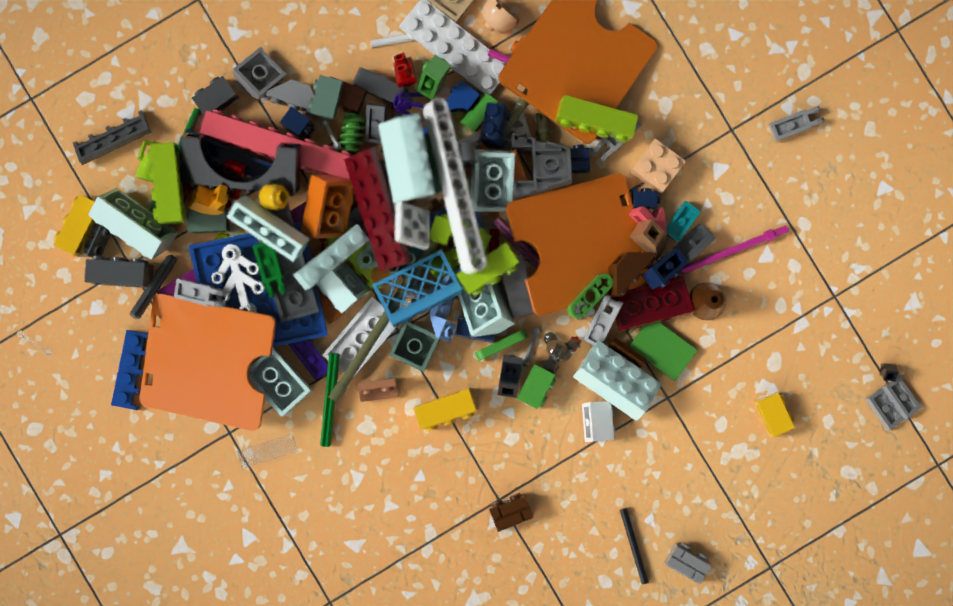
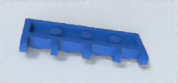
M126 330L111 402L112 406L132 410L139 409V406L132 404L135 393H140L141 389L136 388L138 375L143 374L140 366L142 356L146 355L144 346L146 338L148 339V334Z

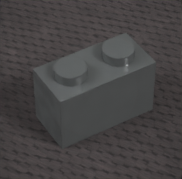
M223 76L214 78L208 87L197 90L194 93L195 96L192 97L204 116L206 111L213 112V109L222 111L239 98Z

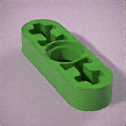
M598 274L569 304L568 314L575 319L583 318L611 289L613 285L612 277L608 274ZM600 279H605L604 284L606 286H600L598 289L595 288L602 283ZM589 290L595 295L594 300L591 302L586 298V293ZM582 303L586 304L580 307V313H575V306H580Z
M524 328L475 352L478 361L528 338L527 332Z

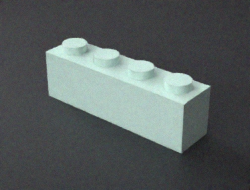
M243 196L235 201L227 218L291 261H294L302 254L310 240L247 196Z
M357 224L298 270L293 276L307 290L370 239Z

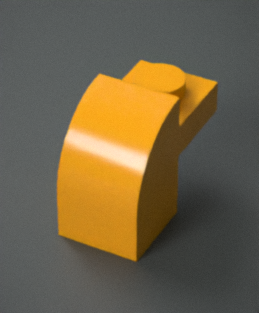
M220 184L217 188L211 190L198 185L192 190L188 208L208 215L223 214L228 200V194H226L228 187Z

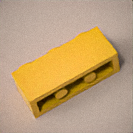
M81 194L74 198L70 213L63 219L62 223L64 225L61 231H58L54 237L55 242L53 246L73 256L80 257L95 224L94 219L88 216L95 201Z

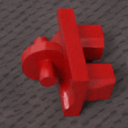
M404 52L395 55V63L393 64L398 87L401 88L403 85L412 86L417 82L412 58H407Z

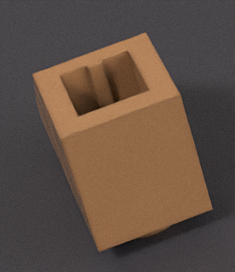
M653 219L639 222L630 235V238L645 252H654L656 254L653 258L655 261H658L667 247L665 231Z

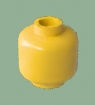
M268 184L262 187L259 193V200L265 209L281 210L288 203L289 194L283 185Z

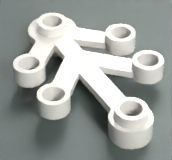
M227 245L222 251L224 261L218 272L212 274L211 279L215 284L223 283L225 273L230 266L232 274L224 287L228 291L227 295H225V300L219 295L216 298L223 302L229 301L230 293L236 285L241 304L239 309L244 310V308H247L248 311L256 313L255 305L248 301L244 283L252 287L253 292L256 294L263 293L266 286L263 282H258L240 271L239 264L245 266L249 274L254 275L260 272L258 263H253L243 257L237 245ZM229 251L233 252L232 258L229 256ZM252 265L256 266L255 272L251 269ZM217 274L221 277L220 281L216 279ZM257 284L261 285L260 291L256 288Z

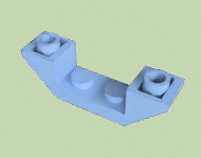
M460 267V268H458L457 270H455V271H453V272H454V274H455V276H456V278H457L459 284H460L461 286H463L462 283L460 282L459 278H458L457 275H456V274H458L459 272L462 271V268ZM451 275L445 276L441 284L447 286L453 283ZM455 297L432 308L429 313L436 337L449 343L457 325L446 319Z

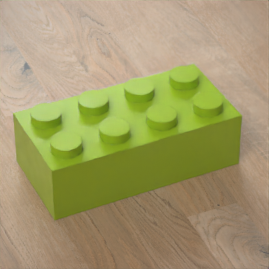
M174 142L150 144V149H147L148 161L152 163V169H149L150 180L154 182V189H151L152 200L156 201V208L153 209L154 219L158 220V223L162 225L187 223L183 183H181L179 146Z

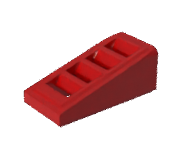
M228 159L224 164L223 170L232 175L244 177L247 165ZM241 189L234 190L235 193L227 191L228 197L239 200Z

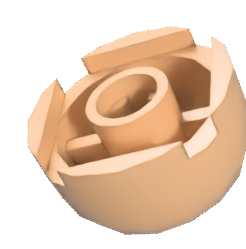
M487 0L483 6L482 16L486 21L484 25L491 32L494 29L498 32H508L520 20L515 13L511 15L510 8L501 0Z

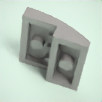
M900 376L896 378L895 382H888L865 399L887 431L893 429L904 419H908L921 409V406Z

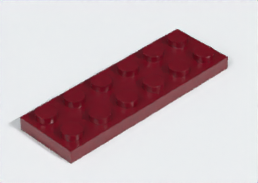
M371 148L344 159L379 271L411 262L406 244L395 241L396 212L376 149Z

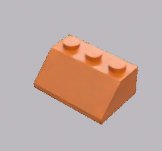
M311 175L301 228L302 232L314 238L341 237L347 231L354 195L350 179L331 175Z

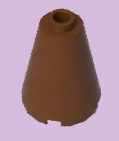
M700 283L689 294L694 308L693 315L701 320H713L719 317L725 309V294L714 283Z

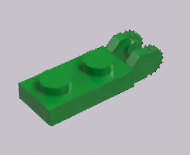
M265 242L252 245L269 298L274 297V289L270 283L274 280H277L281 294H286L285 285L282 280L283 275L275 249Z

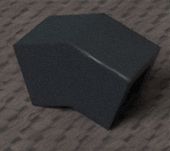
M881 364L880 376L883 377V380L895 382L899 373L897 365Z

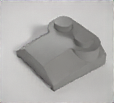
M262 47L253 52L232 70L237 81L256 99L264 98L268 90L272 89L287 76V73L267 55Z

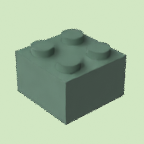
M406 321L389 356L425 372L440 338Z

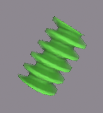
M343 113V116L346 118L342 120V123L346 126L341 127V131L344 134H341L340 138L344 141L339 142L343 149H339L338 152L347 151L352 154L362 152L357 146L363 145V142L358 139L364 137V134L359 131L365 130V127L360 124L366 122V119L358 114Z

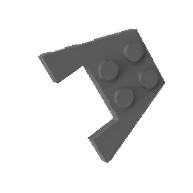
M512 133V150L516 149L517 152L532 151L533 181H513V200H519L572 184L570 147L548 141L543 143L535 141V138L532 137L523 138L519 137L517 133Z

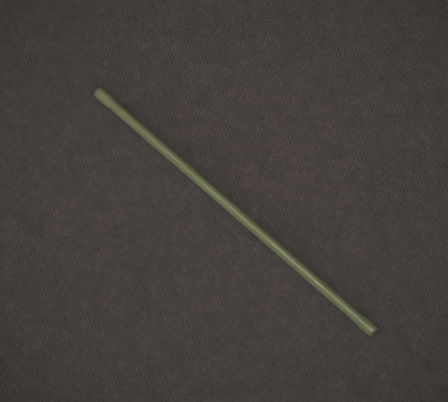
M525 88L523 93L526 95L529 90ZM520 97L511 112L506 137L524 109L529 105ZM488 148L493 150H499V148ZM471 176L467 180L469 194L471 189ZM429 240V249L423 250L416 262L431 255L439 243ZM422 266L415 269L414 276L420 274L423 269ZM406 276L400 286H407L409 276ZM412 278L409 288H411V286L413 285L414 281L416 280L415 278ZM399 288L393 298L402 300L405 290ZM390 301L388 308L391 314L397 310L400 302ZM385 310L346 372L328 396L337 403L340 401L349 383L388 324L389 318Z

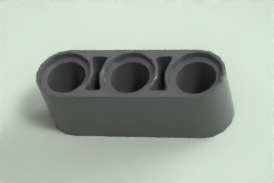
M359 67L351 84L366 90L367 94L393 106L395 96L398 93L400 94L401 91L409 92L407 88H399L397 83L362 67Z

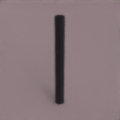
M627 508L620 509L641 584H647L649 580Z

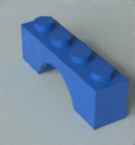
M461 81L459 85L457 83L454 84L450 90L451 95L448 99L444 98V100L448 104L450 114L457 111L468 113L480 98V94ZM427 125L422 129V133H428Z

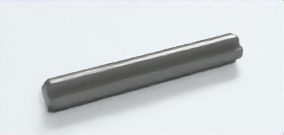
M171 254L167 255L131 310V317L136 320L141 318L176 264V257Z

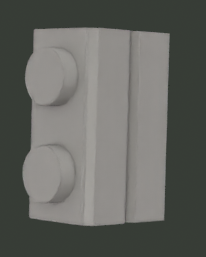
M682 542L680 545L675 543L664 564L694 582L701 584L711 567V564L707 561L708 557L700 552L697 555L690 552L692 548Z

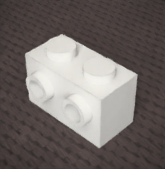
M608 401L583 403L585 442L614 440L615 427L612 420L614 410L611 403Z

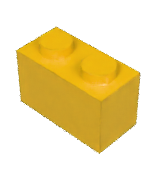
M774 392L754 401L770 437L774 438L795 428L793 425L795 423L794 417L791 412H787L785 407L787 403L782 394Z

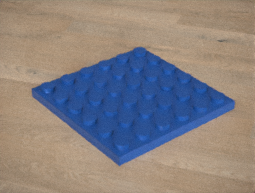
M302 222L295 223L296 230L307 237V234L301 231ZM247 233L189 245L196 282L224 289L232 274L231 266L225 273L223 283L215 284L211 279L212 274L218 272L224 261L222 257L224 247L230 244L237 245L243 257L253 263H257L252 246L258 244L257 237ZM309 243L303 251L306 264L312 260ZM229 251V256L231 258L233 257V252ZM239 264L240 271L258 282H263L260 272L254 275L249 274L247 268ZM252 265L251 267L253 272L256 271L255 265ZM218 274L216 275L217 281H220L221 279L220 275ZM244 283L248 301L255 305L256 313L270 315L276 320L273 347L328 336L317 283L313 285V290L320 312L282 323L274 297L269 298L267 289L263 293L256 294L253 292L252 287ZM259 284L256 286L258 291L261 290V285ZM235 285L230 293V299L226 302L225 306L239 309L241 304ZM213 294L212 300H217V294Z

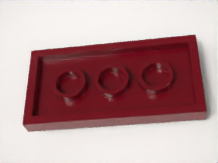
M684 276L669 279L670 283L662 289L659 286L652 290L649 285L630 289L621 297H611L615 301L619 300L624 303L616 317L619 332L693 314L694 308Z

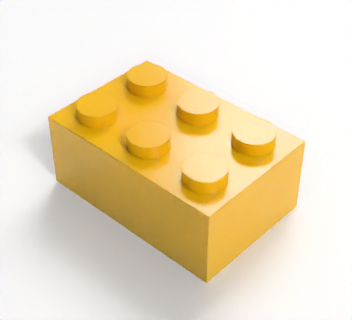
M469 388L413 407L420 430L425 429L426 432L437 429V424L444 423V426L452 424L456 421L455 418L461 416L463 419L474 416L473 412L476 411Z

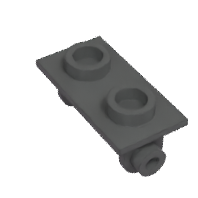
M95 222L91 231L95 237H88L83 247V253L90 257L101 256L112 235L107 228Z

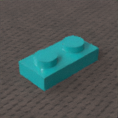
M685 200L667 224V236L678 243L701 211Z

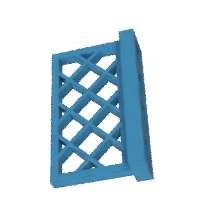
M442 249L372 285L394 328L463 293ZM441 256L443 260L441 269L431 266L433 259ZM445 265L449 272L444 271ZM417 267L427 268L424 278L414 276ZM430 269L440 272L437 282L427 280ZM442 274L451 275L454 282L447 286L440 284ZM399 276H409L406 287L396 284ZM412 278L423 281L420 291L409 288ZM425 282L436 285L433 293H422ZM383 284L392 285L389 296L381 294L378 287ZM395 287L405 290L402 300L392 297ZM408 291L418 294L416 302L412 304L405 302ZM390 301L400 302L399 310L391 314L388 308Z

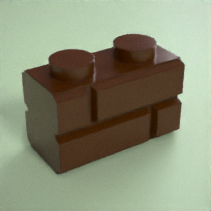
M520 493L510 496V500L503 503L500 500L491 504L492 508H489L498 532L534 518L525 494L521 496Z

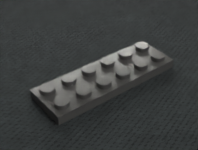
M289 203L281 210H268L296 229ZM257 238L258 244H259V243H263L262 240H260L259 238ZM275 250L286 289V294H281L277 280L270 282L274 289V299L281 323L320 312L313 286L305 290L293 276L306 265L303 252L297 259L291 261Z

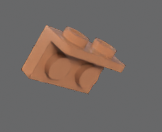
M396 378L356 383L361 402L398 397Z

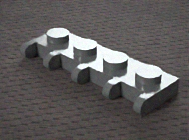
M138 111L139 116L130 121L127 118H123L124 123L113 129L110 126L105 127L107 132L96 137L93 134L88 135L89 140L81 144L77 141L73 142L79 162L84 165L151 133L143 111Z

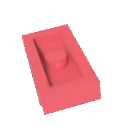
M641 206L632 209L629 213V216L637 223L653 219L665 231V235H667L663 207L650 212L649 209Z

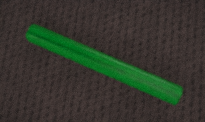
M330 353L328 359L320 446L330 447L335 401L328 396L337 384L339 353Z

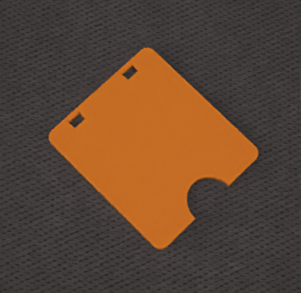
M551 0L500 72L498 80L503 86L554 122L560 99L564 95L616 109L656 51L657 43L631 23L616 31L603 28L595 17V6L598 0ZM519 84L529 90L526 95L517 89ZM561 126L585 144L592 143L598 136L597 133L591 131L585 133L579 131V128L573 129L572 127Z
M617 173L515 200L507 204L506 212L514 242H528L536 248L539 254L540 263L537 271L531 277L525 279L535 314L546 315L568 308L569 304L598 274L609 275L608 267L621 253L645 252L630 238L638 223L629 216V213L634 208L626 178L623 174ZM624 194L627 206L622 207L620 195ZM640 276L636 282L628 286V289L630 290L648 283ZM600 279L602 283L595 288L598 289L600 286H606L604 284L605 279ZM589 290L586 293V298L588 301H593L595 295Z
M163 293L155 295L152 303L140 403L145 407L250 431L259 429L262 423L266 393L260 392L252 385L249 379V367L257 357L272 355L276 320L270 315L226 306L223 308L211 305L205 306L177 299L173 295ZM157 316H161L160 327L155 326ZM149 374L153 375L152 385L147 384Z

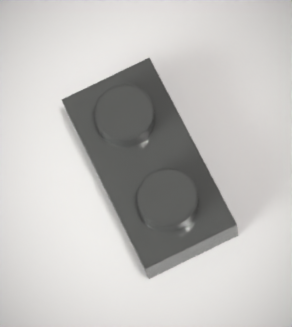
M366 104L365 142L382 144L379 124L386 122L387 105Z

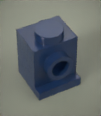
M633 188V208L643 206L647 209H655L657 204H660V193L652 191V188H642L640 192H638V188Z

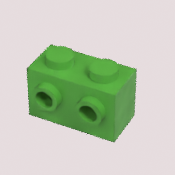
M434 55L431 61L428 59L422 67L423 72L419 77L420 81L416 91L433 100L444 86L451 64L437 55Z
M534 364L517 399L536 409L539 406L543 407L548 398L545 396L547 390H552L556 379H554L555 374Z

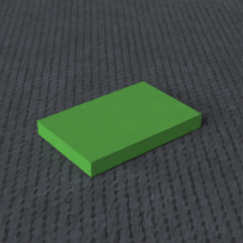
M660 322L643 326L629 345L631 349L646 358V361L673 381H676L698 351Z

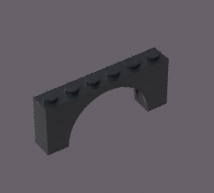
M185 133L180 137L181 183H187L188 186L206 185L207 188H217L222 184L228 187L227 190L244 189L245 192L261 191L265 185L279 184L286 188L289 197L295 195L300 190L301 144L282 142L277 146L276 156L270 169L259 176L246 178L226 172L215 162L208 150L206 134Z

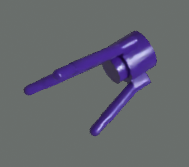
M401 91L400 94L398 93L395 96L394 108L397 109V113L411 116L413 114L407 110H411L412 106L424 108L426 104L413 102V99L410 97L426 96L421 93Z

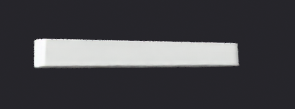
M436 98L424 106L423 113L460 265L465 273L472 274L485 268L486 259L448 104L444 99Z

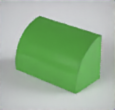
M486 93L481 95L460 121V124L472 134L477 132L482 126L487 103H498L496 99Z

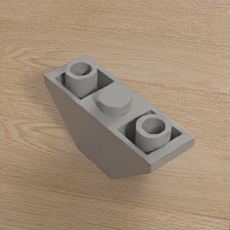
M291 79L268 90L266 93L270 102L281 105V103L288 105V108L291 106L297 111L301 109L306 111L305 114L317 117L310 113L311 110L308 109L310 99L314 98L310 85Z

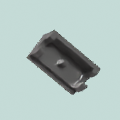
M698 224L671 250L677 247L686 260L691 262L715 239V236L705 226Z

